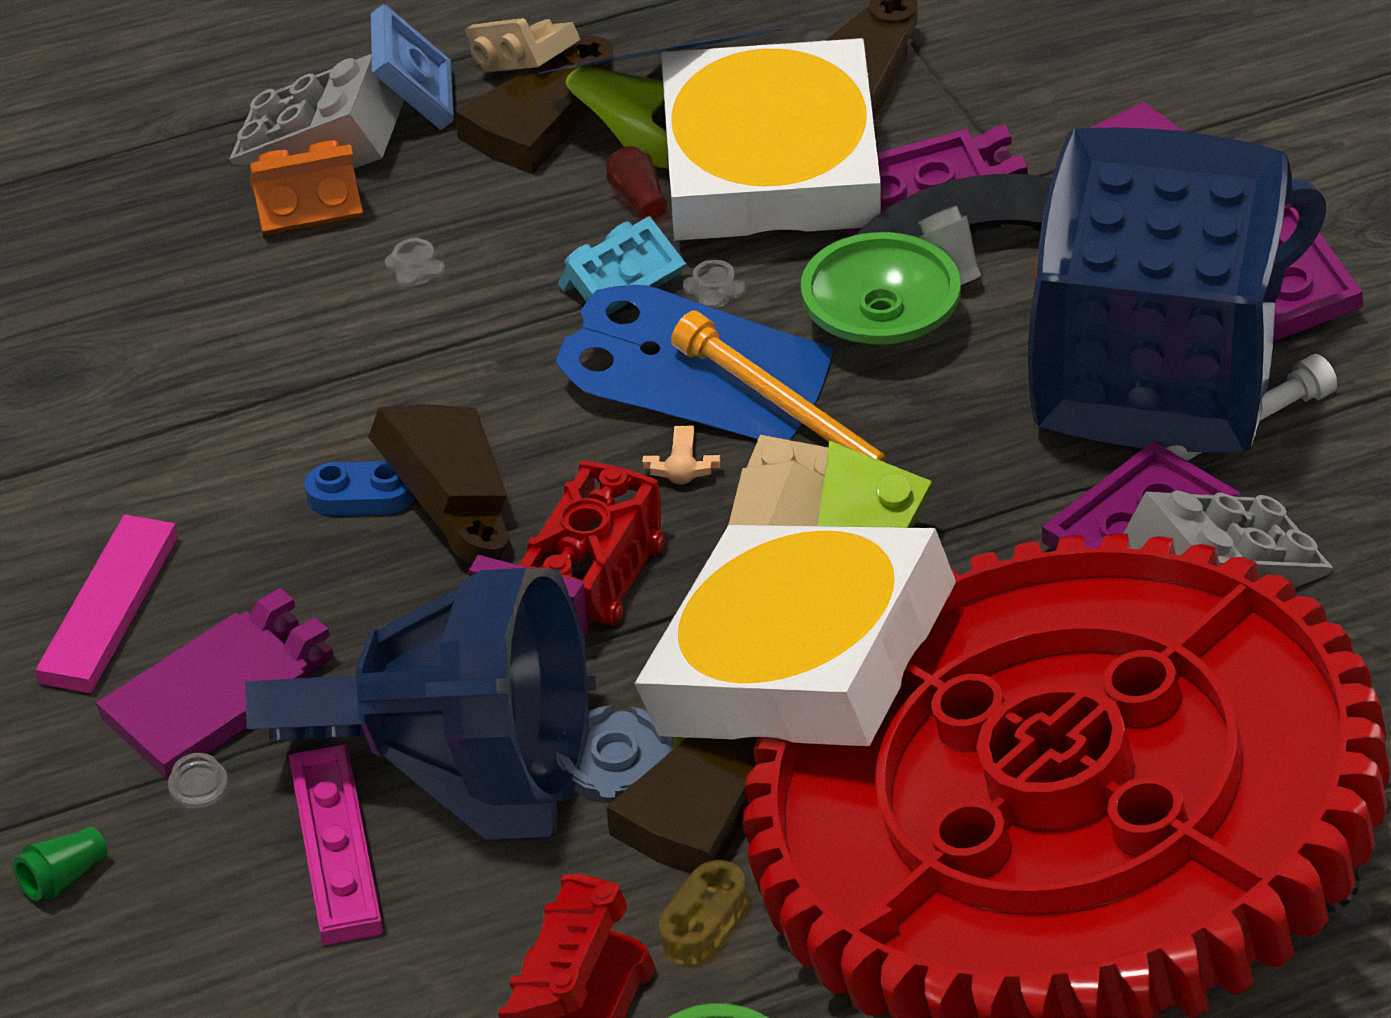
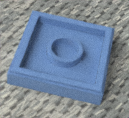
M382 4L371 13L372 73L437 128L442 130L453 121L451 60L392 9Z

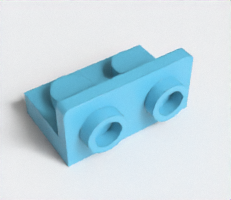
M648 216L634 225L629 221L620 224L606 236L604 242L593 248L586 244L573 251L564 261L566 267L558 285L564 293L576 287L587 302L593 293L599 289L624 285H647L657 288L680 275L686 263L653 219ZM618 301L610 304L606 309V315H610L630 302Z

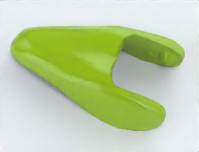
M596 67L578 68L567 77L565 83L568 89L606 123L623 146L646 163L669 169L667 132L652 121V114L660 105L665 107L663 81Z

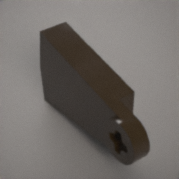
M871 0L868 7L825 40L863 38L873 122L908 58L907 42L918 23V4L916 0Z
M599 36L580 37L581 40L539 67H532L455 110L458 139L493 160L534 174L592 111L568 89L565 83L567 77L581 67L546 73L541 72L614 57L612 44L607 39ZM614 61L582 67H596L613 71Z
M430 404L379 407L368 438L449 539L448 542L451 550L459 558L473 564L478 555L501 560L509 540V535L500 513L507 493L477 409Z
M688 737L606 806L609 835L656 862L711 881L743 823L744 809L749 805L744 791L747 773L757 766L753 751L758 737L737 739Z

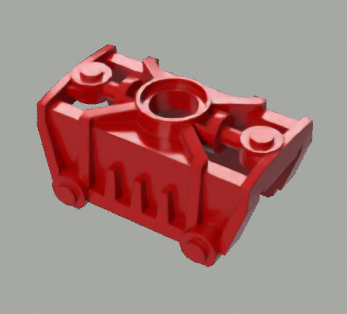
M581 461L576 477L573 481L566 482L564 485V495L538 536L530 538L527 543L526 555L520 564L516 565L527 568L560 569L562 577L584 582L587 619L614 627L623 616L622 601L649 556L657 557L665 546V534L661 530V494L658 480L612 465ZM595 478L600 483V489L594 490ZM627 489L637 492L633 499L615 504L613 498L624 495ZM591 521L600 524L596 529L588 531ZM590 553L594 562L583 580L573 577L571 562H580L585 554Z
M563 874L560 879L562 888L555 902L547 903L543 910L544 916L541 932L534 947L530 948L525 955L521 975L512 976L509 982L510 988L513 991L506 1006L499 1008V1018H625L639 985L646 984L652 978L656 966L648 948L638 939L611 930L613 924L623 918L628 907L618 884L584 874Z

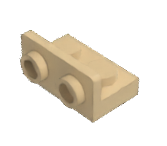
M524 18L473 24L465 29V34L470 42L471 54L476 62L480 64L484 73L539 67L581 40L573 22L552 24L550 19L537 22L530 27Z

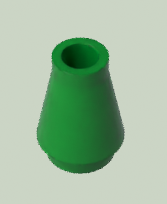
M92 826L71 834L28 844L23 847L22 854L13 860L14 875L20 888L30 899L38 901L45 897L46 899L53 900L94 864L105 859L108 854L107 846L100 832Z

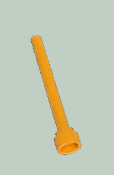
M696 310L688 312L675 326L671 336V344L689 358L698 357L704 359L708 357L828 442L830 440L885 462L884 453L721 341L720 334L716 331L715 323Z

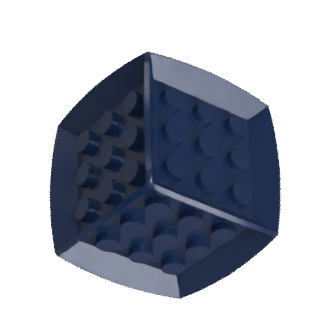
M1100 127L1075 128L1069 132L1059 155L1046 199L1039 241L1037 277L1030 316L1028 380L1032 415L1037 426L1080 438L1136 448H1145L1152 441L1164 448L1175 445L1183 446L1187 452H1245L1251 448L1263 409L1262 398L1267 391L1274 338L1275 302L1282 288L1285 269L1295 263L1309 249L1318 236L1326 216L1324 196L1309 182L1302 179H1292L1288 156L1283 151L1240 140L1178 130ZM1284 208H1294L1299 214L1298 224L1292 235L1282 245L1278 246Z

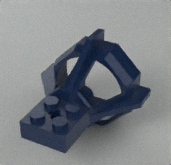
M512 568L481 570L461 581L459 587L368 633L356 667V676L245 681L247 729L269 728V740L366 736L373 754L388 759L482 838L551 837L558 830L557 801L570 800L574 787L573 773L569 774L567 770L563 771L557 764L556 751L558 754L561 753L564 756H568L576 769H579L589 733L587 691L596 690V676H587L585 635L560 569Z

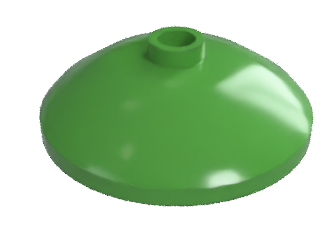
M892 232L859 234L830 244L810 260L801 278V299L810 318L829 333L844 340L864 345L884 346L901 344L930 333L946 322L954 313L961 293L959 271L953 260L943 250L921 238Z

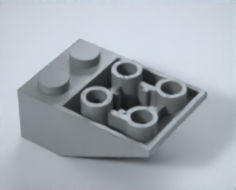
M372 54L356 60L353 58L345 59L334 66L333 69L315 76L314 74H306L292 85L276 91L268 89L257 95L251 102L250 112L243 128L237 135L238 140L229 160L233 165L250 166V163L259 161L258 156L266 152L287 150L289 155L309 152V146L335 140L339 142V146L351 145L353 168L363 166L383 158L404 99L372 73Z
M1173 491L1172 493L1145 492L1123 533L1128 534L1131 549H1141L1149 538L1157 536L1173 538L1176 554L1180 556L1192 545L1205 544L1216 547L1220 566L1230 558L1245 557L1256 562L1260 578L1265 575H1282L1293 583L1294 588L1326 576L1333 569L1332 565L1317 550L1318 546L1314 539L1301 532L1286 515L1285 507L1277 500L1265 495H1258L1254 498L1235 497L1224 493L1199 495L1183 491Z

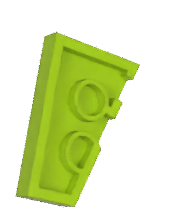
M829 440L817 526L913 528L932 493V481Z

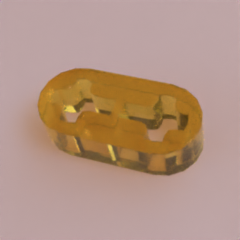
M715 860L706 862L693 871L664 910L659 920L661 950L668 959L683 965L697 964L706 960L714 952L746 905L745 876L740 867L732 862ZM708 891L715 893L710 902H708ZM696 922L698 924V933L691 932ZM677 933L680 934V935H685V936H684V937H679V936H677Z

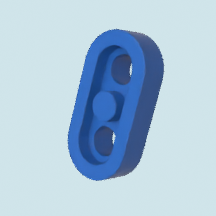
M387 461L327 462L311 470L304 482L308 506L314 512L324 516L391 515L406 510L415 501V496Z

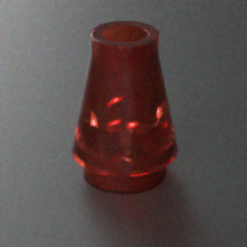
M635 146L621 148L612 154L606 163V179L608 184L637 211L641 219H645L648 216L652 219L660 217L667 209V201L662 194L652 157Z

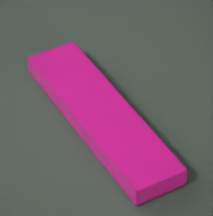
M123 515L35 670L39 684L92 694L178 538L175 523Z
M347 744L289 754L322 946L382 935V922Z

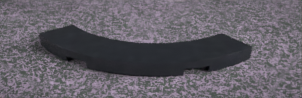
M989 174L943 182L918 191L895 203L873 218L856 235L873 232H892L919 238L923 232L918 222L956 205L961 216L967 215L970 232L1001 228V225L1032 226L1033 230L1041 231L1046 199L1052 178L1026 174Z

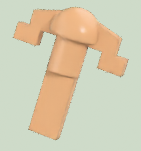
M674 426L671 456L665 462H660V456H643V469H650V475L667 477L671 482L682 485L689 483L694 477L711 475L712 468H720V455H703V461H696L693 458L694 426Z

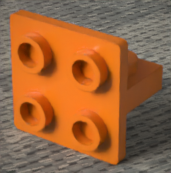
M335 140L323 141L309 146V152L289 155L287 150H275L258 156L259 161L250 163L252 195L255 197L262 236L363 216L353 168L351 145L339 146V142Z

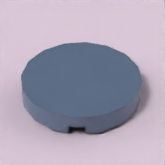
M614 706L598 707L588 711L589 733L579 769H576L568 756H564L561 753L558 754L556 751L557 764L563 771L567 770L569 774L573 773L574 792L586 799L611 803L672 751V736H658L652 720L645 709L629 706L630 712L615 711Z

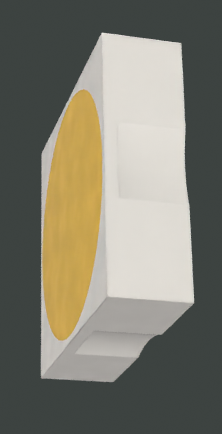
M863 38L661 52L674 241L748 236L772 230H801L808 232L863 228L881 213V183Z
M728 525L634 683L658 736L712 739L772 737L793 743L870 746L901 687L903 673L910 658L927 638L956 583L936 529Z

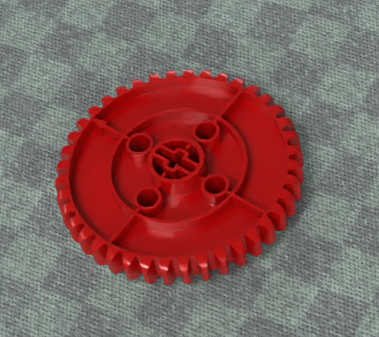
M1112 533L1104 536L1099 548H1086L1082 535L1065 536L1059 539L1056 551L1042 553L1037 541L1019 543L1014 547L1013 559L1000 562L994 552L988 551L972 557V571L958 575L951 568L956 583L927 638L910 658L903 673L901 687L870 746L793 743L772 737H758L753 755L757 766L747 773L744 792L749 805L744 809L743 830L749 844V865L759 893L763 898L773 927L782 936H785L790 952L795 959L803 966L814 967L818 981L831 993H849L853 1007L867 1016L882 1015L889 1010L891 1018H1162L1161 1010L1174 1005L1185 1016L1195 1018L1210 1011L1207 990L1218 985L1229 994H1242L1255 986L1250 967L1253 962L1257 960L1270 968L1284 966L1295 957L1290 932L1303 937L1319 934L1329 923L1325 902L1335 904L1348 899L1356 885L1353 868L1369 862L1375 847L1373 829L1382 824L1385 816L1387 802L1384 788L1388 785L1390 777V763L1386 747L1387 735L1380 699L1373 690L1370 670L1362 657L1354 654L1351 638L1339 624L1327 621L1326 611L1319 602L1312 597H1296L1293 583L1282 575H1265L1260 578L1256 562L1245 557L1230 558L1220 566L1216 547L1205 544L1192 545L1180 556L1176 554L1173 538L1162 536L1149 538L1141 549H1131L1128 534Z

